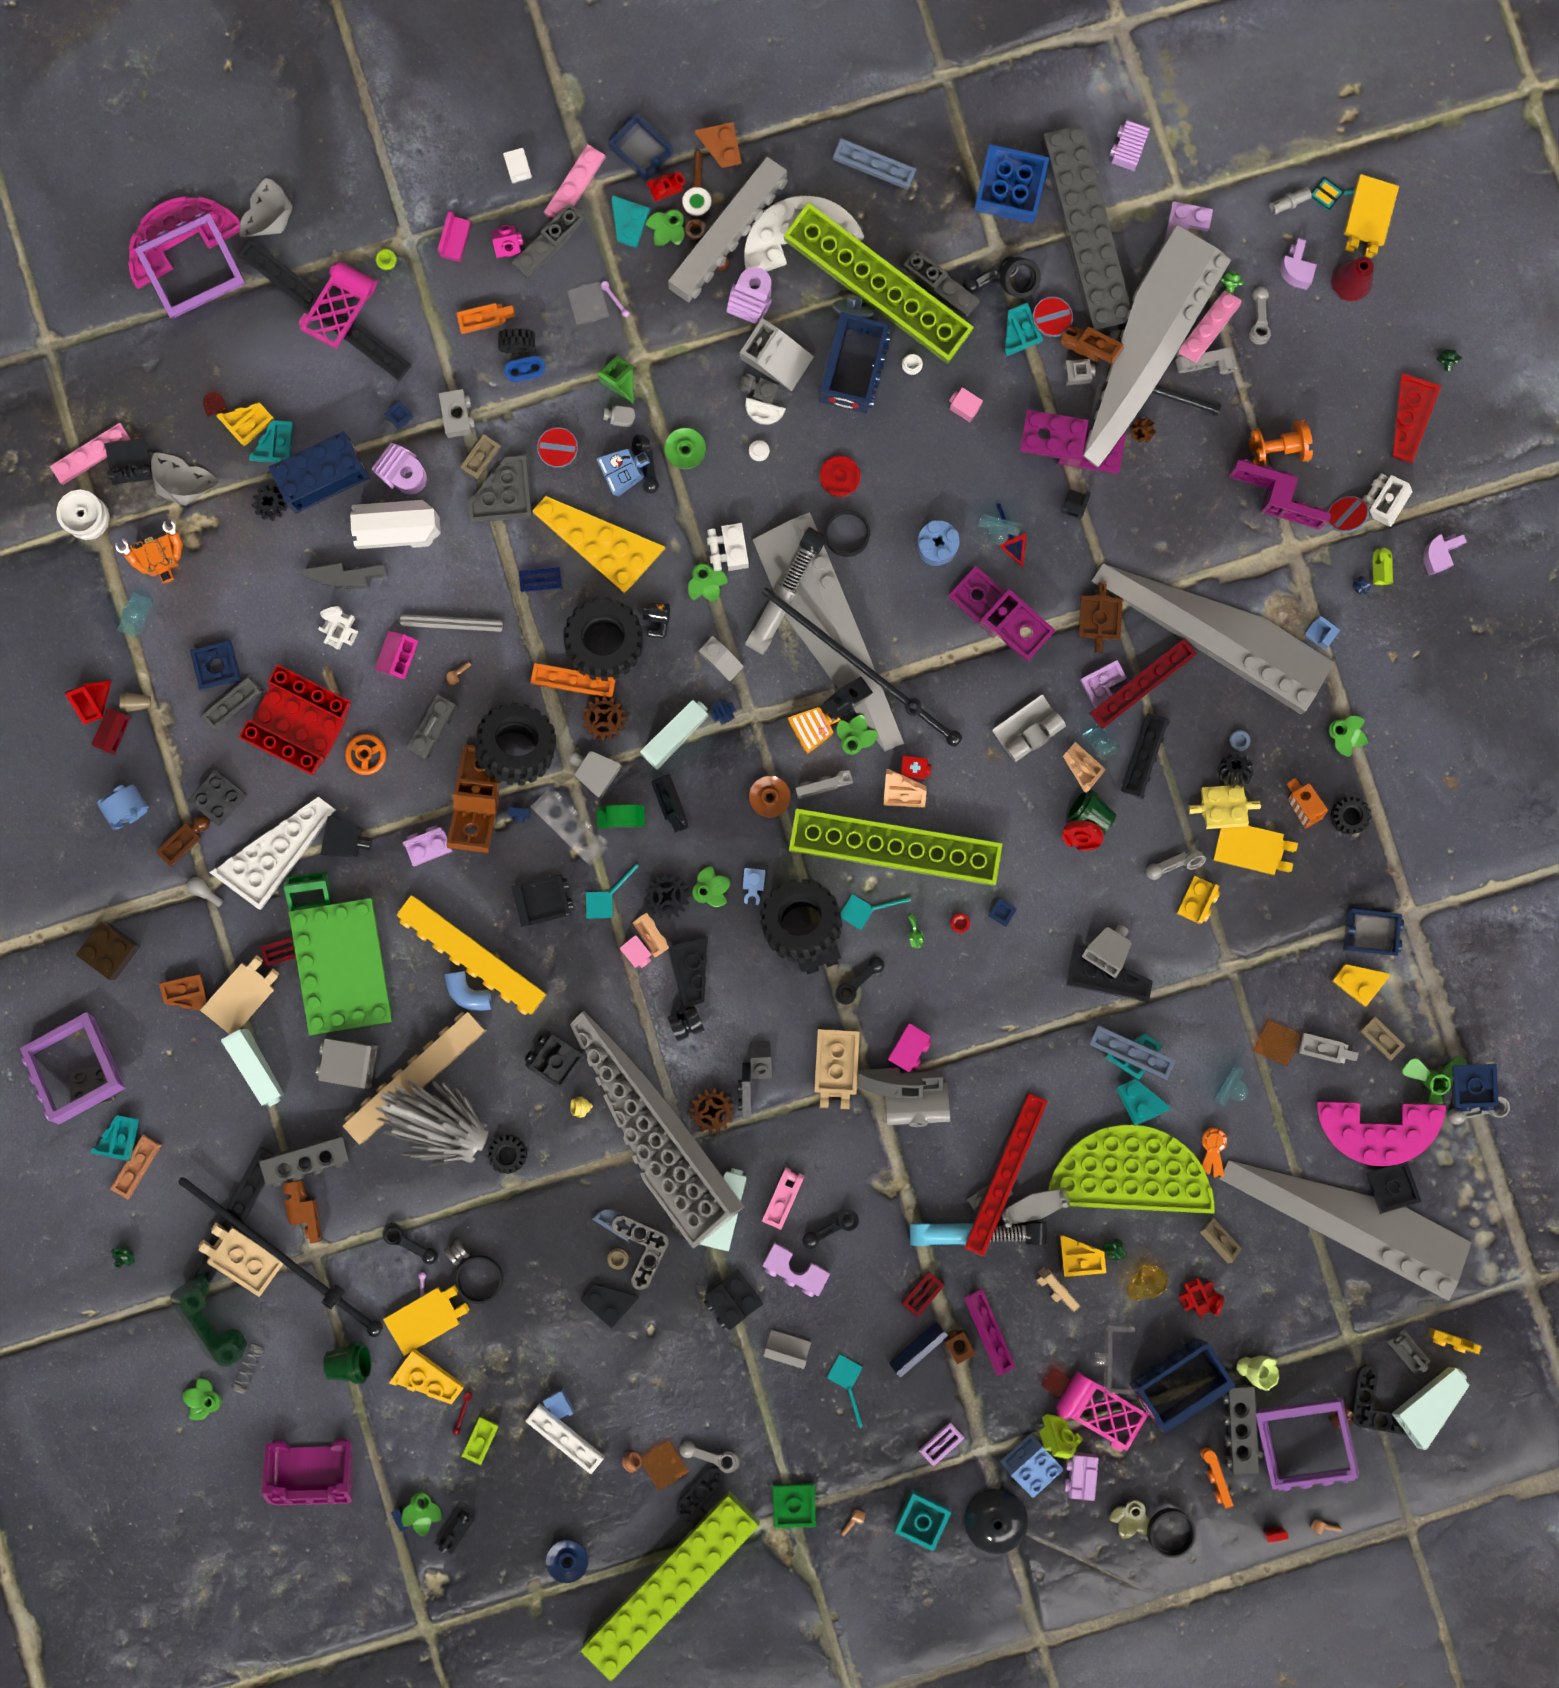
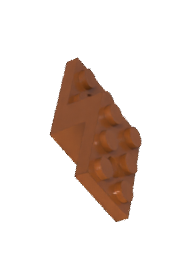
M464 744L453 792L454 811L446 844L447 848L489 853L499 805V782L495 781L494 776L489 777L485 774L486 768L480 769L476 767L479 760L475 756V746ZM470 828L477 830L473 834H469L466 832V830Z

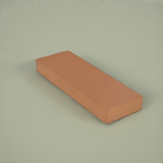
M143 1134L132 1151L131 1160L126 1161L110 1189L127 1200L130 1199L162 1144Z

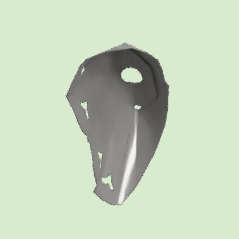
M265 178L253 192L250 199L251 209L243 215L240 223V237L279 234L284 231L293 210V205L282 188L273 180ZM266 185H268L269 191L262 192L266 188ZM258 197H260V199L262 200V202H259V203L257 204V201L259 200ZM250 217H252L254 222L247 223L250 221Z
M154 453L151 459L155 492L161 497L179 505L187 506L219 483L216 477L205 469L188 467L179 457ZM158 458H159L160 460H166V462H163L162 464H160V461L158 460ZM174 462L175 465H179L180 467L173 468L172 463ZM194 473H197L198 475H202V477H200V478L197 479V477L194 475Z

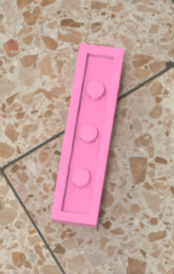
M587 144L545 209L544 214L553 220L569 204L574 207L604 161L605 155Z
M1224 290L1181 346L1179 354L1197 363L1239 308L1242 300Z
M118 423L54 463L50 468L60 484L64 485L107 458L104 444L132 439L123 425Z

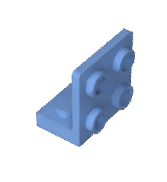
M1032 1433L1000 1461L1010 1475L1032 1498L1064 1470L1044 1450V1447Z

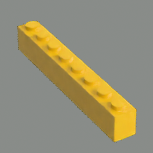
M411 895L396 916L400 918V924L407 929L410 926L417 931L415 934L424 941L429 939L434 943L432 945L434 949L440 953L444 951L450 955L449 960L456 965L463 964L467 967L466 972L472 977L476 978L479 976L482 978L484 986L490 990L495 988L501 992L499 996L508 1003L513 1001L517 1004L516 1009L522 1014L527 1015L529 1013L533 1015L547 996L544 991L415 896Z

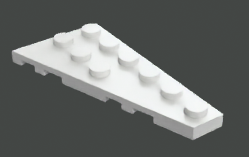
M317 797L293 816L281 822L280 825L265 833L237 855L231 857L224 864L209 873L261 910L324 827L327 817L332 816L336 809L320 797Z

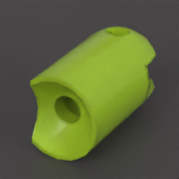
M1388 548L1376 549L1372 556L1373 584H1393L1392 553Z

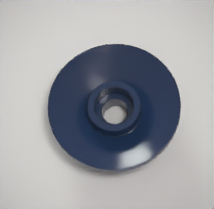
M573 1540L557 1542L550 1548L546 1557V1567L553 1579L561 1583L578 1581L584 1576L588 1568L589 1561L586 1550L581 1544ZM569 1556L572 1562L566 1563L564 1558Z

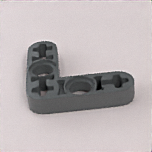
M617 1214L611 1220V1227L614 1232L644 1246L630 1276V1282L633 1287L643 1290L648 1287L668 1246V1238L662 1231L624 1214ZM624 1219V1223L631 1227L629 1234H627L629 1231L627 1228L621 1227L618 1229L616 1222H621ZM638 1227L645 1229V1235L642 1238L634 1236V1231ZM649 1235L656 1239L662 1236L661 1239L663 1243L655 1246L656 1243L653 1240L648 1239ZM647 1255L655 1257V1262L651 1266L644 1264V1258ZM640 1266H642L645 1270H648L650 1272L647 1273L645 1271L643 1274V1278L645 1279V1281L637 1284L635 1278L636 1276H641L643 1271L639 1268Z

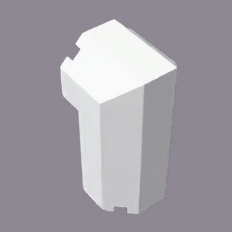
M423 500L358 504L351 507L353 510L350 514L352 536H357V541H353L357 549L407 545L411 547H427L441 533L440 517Z

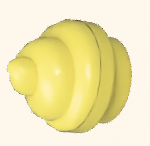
M582 1096L572 1099L570 1103L571 1114L578 1118L586 1116L593 1107Z

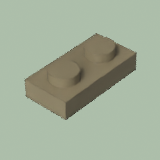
M483 434L460 468L479 480L500 450L501 445Z
M1375 1016L1359 1031L1389 1061L1405 1047Z
M1215 1218L1209 1220L1200 1232L1228 1264L1234 1261L1242 1250Z

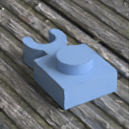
M745 868L743 889L749 890L744 897L745 904H748V898L753 896L756 898V905H759L760 897L757 891L764 890L765 870Z

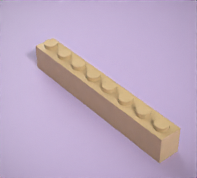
M464 1012L460 1013L454 1019L456 1023L451 1028L446 1026L438 1034L440 1038L435 1042L432 1040L423 1047L424 1052L420 1056L416 1054L407 1062L409 1064L404 1070L400 1068L391 1076L393 1080L388 1085L384 1083L376 1090L378 1094L374 1098L368 1097L360 1104L362 1108L357 1113L353 1111L344 1119L346 1123L343 1127L359 1145L363 1144L385 1124V1122L377 1120L378 1118L389 1120L385 1118L384 1113L376 1110V1108H381L383 1105H389L381 1100V1093L388 1094L387 1091L395 1093L397 1091L395 1085L415 1096L416 1094L411 1091L414 1087L408 1083V1080L423 1089L487 1031L471 1012L466 1014Z

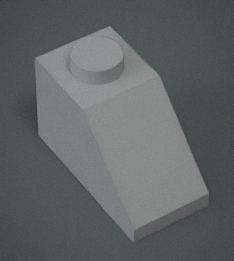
M714 636L699 650V655L729 682L744 667Z

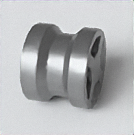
M456 1239L451 1247L447 1246L444 1249L445 1254L455 1266L460 1263L462 1258L470 1256L469 1251L459 1239Z

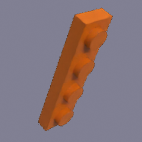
M534 663L531 677L532 685L600 697L606 696L607 698H613L616 679L614 680L613 677H608V681H602L600 677H596V680L589 678L588 674L583 676L577 670Z

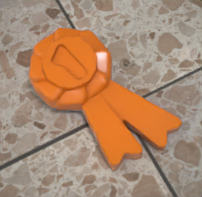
M1210 1127L1202 1133L1201 1143L1207 1152L1201 1165L1209 1175L1213 1164L1214 1178L1219 1175L1224 1177L1220 1151L1226 1148L1227 1136L1221 1128Z

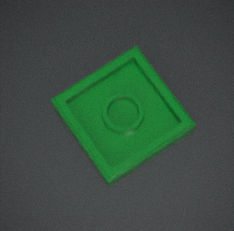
M815 1483L772 1484L774 1528L816 1527Z

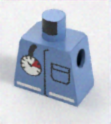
M629 449L597 458V462L611 492L616 496L622 495L643 479L644 475L641 467L650 463L645 452L635 456Z

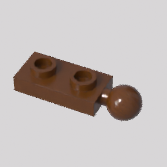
M198 815L193 820L192 827L185 823L156 853L170 867H173L202 839L198 832L206 831L209 828V818L205 815Z

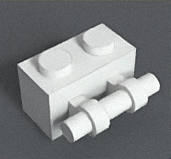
M1380 473L1377 480L1374 479L1372 482V488L1368 495H1365L1362 500L1367 504L1368 509L1371 507L1370 513L1373 519L1391 527L1412 494V489L1409 483L1392 475L1385 484L1388 477Z
M742 523L721 526L723 536H717L716 529L707 530V544L710 545L711 550L710 563L713 564L714 571L722 570L721 562H727L728 571L749 568ZM724 543L726 554L720 555L718 544Z

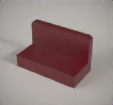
M107 708L93 739L92 746L115 755L131 717Z

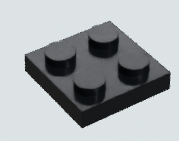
M1407 1161L1366 1173L1380 1214L1422 1202Z

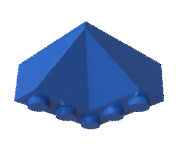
M989 144L974 211L1034 225L1049 157Z

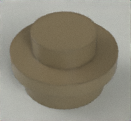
M621 1248L610 1251L607 1258L610 1267L616 1270L623 1269L629 1260L627 1252Z

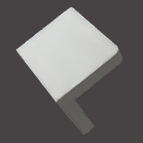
M523 148L503 153L512 183L532 178Z

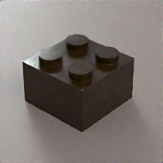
M100 921L76 953V956L107 979L116 980L141 946L109 922Z

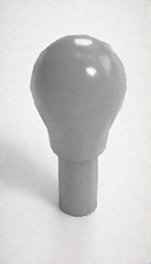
M192 877L187 881L189 893L203 899H208L217 907H220L224 902L211 892L212 890L202 878Z

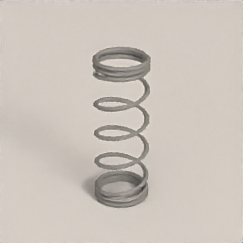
M249 1344V1350L256 1353H261V1355H253L249 1353L245 1354L251 1356L258 1362V1360L253 1356H262L264 1353V1349L257 1345ZM242 1362L243 1364L250 1367L254 1372L245 1373L238 1371L239 1373L245 1375L250 1381L241 1382L234 1380L235 1382L242 1385L240 1386L237 1384H232L231 1388L234 1391L243 1394L247 1392V1387L242 1383L247 1384L251 1382V1379L246 1374H254L255 1370L250 1365L255 1366L258 1365L259 1362L257 1364H249Z

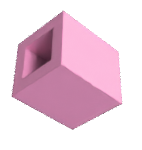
M962 388L959 393L955 391L949 400L952 403L950 410L971 422L980 409L983 400Z
M637 935L620 947V950L635 968L638 966L643 968L651 962L649 957L652 956V953Z

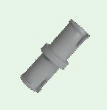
M1306 186L1294 193L1289 192L1285 194L1281 199L1270 202L1269 208L1271 213L1277 215V213L1288 208L1293 209L1297 204L1310 200L1312 198L1311 191Z

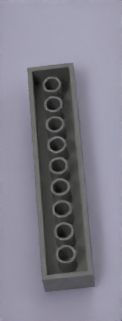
M1084 124L1045 133L1041 143L1045 157H1049L1048 171L1088 326L1102 334L1125 329L1128 321L1126 317L1128 311L1131 310Z

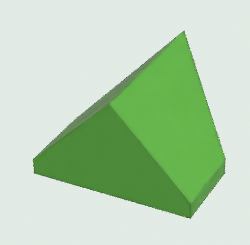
M616 356L599 371V381L634 405V366L621 357Z

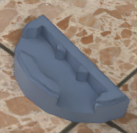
M605 1209L598 1212L592 1219L628 1242V1238L617 1234L611 1227L612 1218L617 1214H623L622 1212L615 1209ZM624 1219L621 1222L617 1221L618 1229L621 1227L627 1228L629 1230L627 1234H629L631 1227L624 1223Z

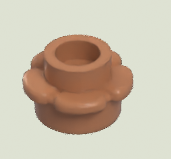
M626 1452L624 1454L622 1465L625 1470L633 1473L641 1466V1458L636 1452Z

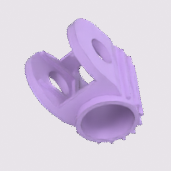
M751 267L742 272L737 284L732 286L727 306L728 313L756 325L760 322L772 301L770 299L771 278L764 269ZM752 286H758L759 288H758V289H752L751 287H752Z
M390 442L371 468L391 489L395 487L404 494L413 495L419 493L427 482L426 472L420 462L415 459L416 455ZM407 473H413L410 478H404Z

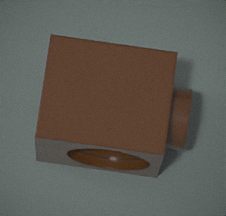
M954 1329L947 1333L948 1337L944 1341L957 1365L976 1355L962 1329L959 1331ZM956 1340L964 1341V1347L961 1350L953 1348V1343Z

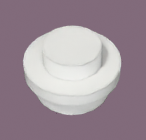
M916 354L905 356L902 361L904 372L909 375L919 373L922 369L921 358Z
M760 440L753 442L749 447L750 457L755 461L765 460L769 455L767 443Z

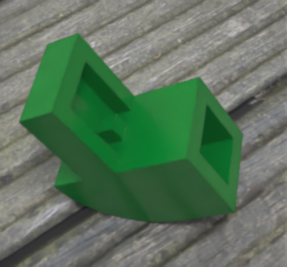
M610 805L597 808L598 829L645 826L644 806Z

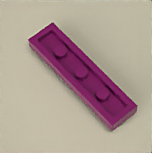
M981 1288L970 1293L964 1299L996 1375L1000 1376L1013 1369L1015 1364L985 1293Z

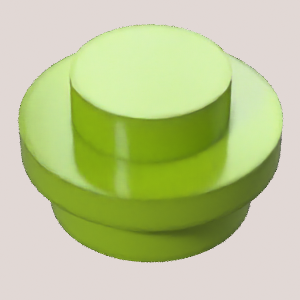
M384 249L378 252L376 263L379 268L390 270L396 265L397 258L393 251Z

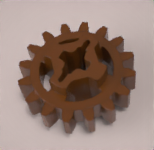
M603 696V700L600 701L595 697L596 703L593 704L589 701L590 708H583V711L587 714L581 716V719L586 721L582 726L583 728L589 727L586 733L588 735L594 733L593 739L596 740L600 736L602 742L605 741L606 737H609L612 741L613 734L620 736L618 730L625 729L621 723L627 721L626 718L622 717L626 712L625 710H619L621 703L619 702L615 705L614 698L607 701V697ZM603 705L610 706L608 709L599 708V706ZM593 712L595 714V721L591 724L590 717ZM617 713L618 721L615 726L613 723V717ZM601 715H603V716L609 715V716L607 717V719H608V722H607V723H605V722H601V723H600V721H601L600 716H601ZM601 728H608L609 732H599Z
M713 1088L712 1093L705 1089L704 1096L698 1093L699 1100H692L695 1107L690 1108V1111L695 1114L690 1118L697 1120L694 1125L695 1127L702 1126L701 1132L707 1128L709 1134H712L713 1129L720 1133V1127L727 1129L726 1122H733L729 1116L735 1115L734 1111H730L734 1103H728L731 1097L727 1096L724 1098V1091L716 1094V1088ZM712 1097L720 1099L724 1104L719 1105L715 1103ZM705 1099L706 1106L704 1110L698 1112L700 1103ZM709 1106L717 1109L722 1108L715 1113V1117H712L711 1114L703 1115V1113L709 1110ZM727 1111L725 1119L720 1123V1114ZM707 1118L711 1120L712 1125L704 1123L701 1119Z

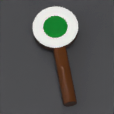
M700 151L694 152L693 188L689 189L683 196L685 211L689 215L696 217L706 214L711 207L709 193L701 188L702 152Z

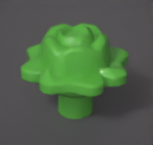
M1228 271L1220 278V281L1226 285V292L1233 293L1235 287L1243 285L1244 280L1240 279V274Z

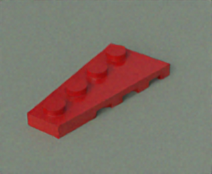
M1404 373L1401 374L1393 458L1413 463L1441 385Z

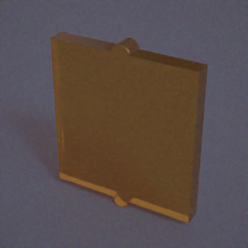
M1267 1020L1262 1033L1258 1034L1259 1040L1254 1048V1052L1288 1067L1293 1053L1297 1051L1296 1046L1301 1035Z
M669 1440L657 1448L653 1447L651 1452L641 1457L642 1465L658 1491L671 1483L675 1484L677 1479L688 1473L687 1468Z

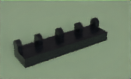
M1147 713L1121 792L1144 799V791L1147 783L1150 782V774L1154 762H1157L1158 759L1156 756L1160 744L1163 743L1166 727L1170 724L1167 718Z

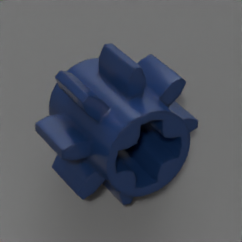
M724 699L712 706L714 711L710 714L715 723L720 721L721 725H724L735 718L733 713L736 712V709L732 702L727 704Z

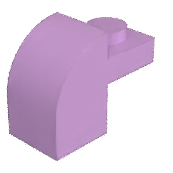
M1298 238L1294 245L1291 244L1288 256H1284L1282 259L1280 271L1287 283L1307 290L1312 283L1317 264L1301 260L1306 240Z
M1441 534L1427 544L1423 553V561L1429 576L1454 565L1448 551L1465 544L1467 541L1464 535L1457 537L1456 534H1453L1443 539Z

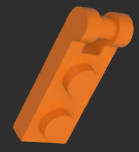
M1203 1447L1200 1455L1208 1463L1210 1470L1207 1471V1475L1211 1484L1214 1483L1217 1491H1214L1218 1504L1221 1503L1225 1509L1232 1507L1233 1503L1217 1456L1211 1448Z

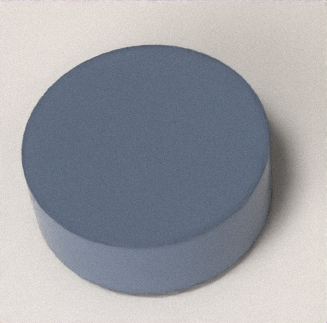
M1242 730L1233 732L1229 737V746L1238 752L1247 749L1251 742L1248 733Z

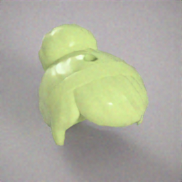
M1257 1356L1252 1359L1244 1357L1238 1360L1237 1371L1240 1375L1247 1377L1254 1386L1259 1389L1270 1390V1388L1278 1384L1279 1370L1275 1366L1277 1363L1276 1359L1268 1356Z

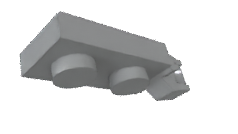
M850 770L839 771L838 775L833 778L831 776L821 777L818 779L819 782L811 783L807 781L800 783L799 787L796 788L797 799H802L852 784L853 780Z
M1302 1033L1298 1049L1299 1054L1343 1064L1345 1059L1357 1061L1359 1054L1349 1051V1045L1343 1042L1307 1033Z

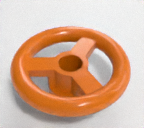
M361 734L354 737L348 743L345 750V759L350 769L361 775H370L380 770L384 765L386 748L378 737L371 734ZM362 740H369L374 742L376 746L370 748L367 745L358 746L356 743ZM352 750L355 751L356 758L362 762L361 768L354 764L351 757ZM368 751V756L363 758L362 752ZM380 751L378 763L368 769L369 760L373 754Z

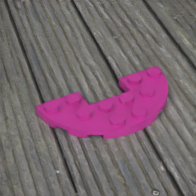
M179 197L159 204L140 221L141 224L135 234L133 233L130 241L128 265L136 288L139 289L151 282L135 251V248L139 247V242L145 239L152 241L158 238V233L165 230L171 232L176 229L175 226L184 221L190 223L195 220L194 217L203 212L206 215L210 213L213 216L224 240L239 233L241 222L229 209L207 198ZM208 223L145 252L157 278L173 270L164 251L199 232L209 249L218 245Z
M1316 1101L1320 1124L1332 1144L1349 1158L1372 1166L1397 1165L1421 1154L1437 1137L1442 1127L1446 1110L1445 1104L1402 1103L1401 1124L1360 1123L1359 1102Z

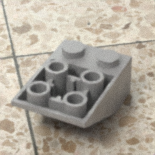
M763 318L740 351V359L790 391H793L814 358L813 355L783 331Z

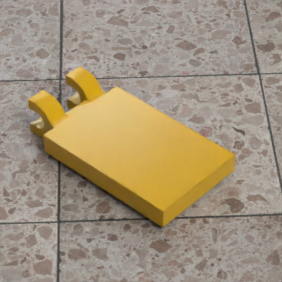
M1362 174L1358 176L1343 235L1349 236L1345 251L1353 253L1354 249L1358 248L1359 240L1368 243L1364 254L1365 257L1372 259L1373 255L1378 253L1379 246L1385 243L1399 186Z
M1252 826L1220 828L1213 861L1275 875L1276 869L1289 873L1292 872L1293 863L1281 861L1283 851L1296 852L1298 843L1284 841V834Z
M456 1284L444 1291L438 1286L383 1319L404 1356L412 1352L413 1349L419 1348L460 1323L458 1317L468 1313L470 1309L466 1302L454 1309L449 1301L450 1298L458 1294Z

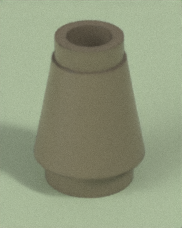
M131 692L120 694V710L131 712L151 708V696Z

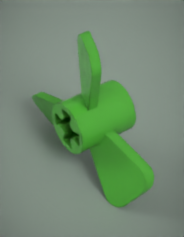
M1456 1056L1439 1072L1435 1069L1428 1070L1420 1060L1411 1058L1402 1067L1401 1072L1407 1077L1422 1080L1423 1085L1430 1090L1427 1104H1443L1441 1095L1446 1094L1450 1090L1451 1081H1453L1452 1065L1468 1064L1462 1057ZM1435 1078H1437V1079L1440 1078V1079H1441L1440 1082H1437V1081H1436L1435 1083L1433 1082Z

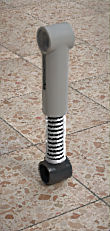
M808 527L799 543L801 546L800 552H798L799 555L796 556L797 559H794L795 562H792L793 566L791 565L790 572H787L788 575H785V581L782 582L783 584H778L774 591L776 595L789 605H791L796 596V585H799L798 582H801L800 579L804 575L803 572H806L805 569H808L807 566L811 562L810 559H813L814 555L819 554L827 540V536L811 527ZM769 600L745 645L764 655L786 612Z

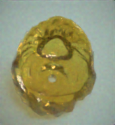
M1149 1264L1142 1266L1136 1272L1133 1282L1128 1285V1297L1136 1301H1140L1143 1298L1158 1297L1167 1291L1168 1275L1164 1270L1156 1266L1152 1267Z

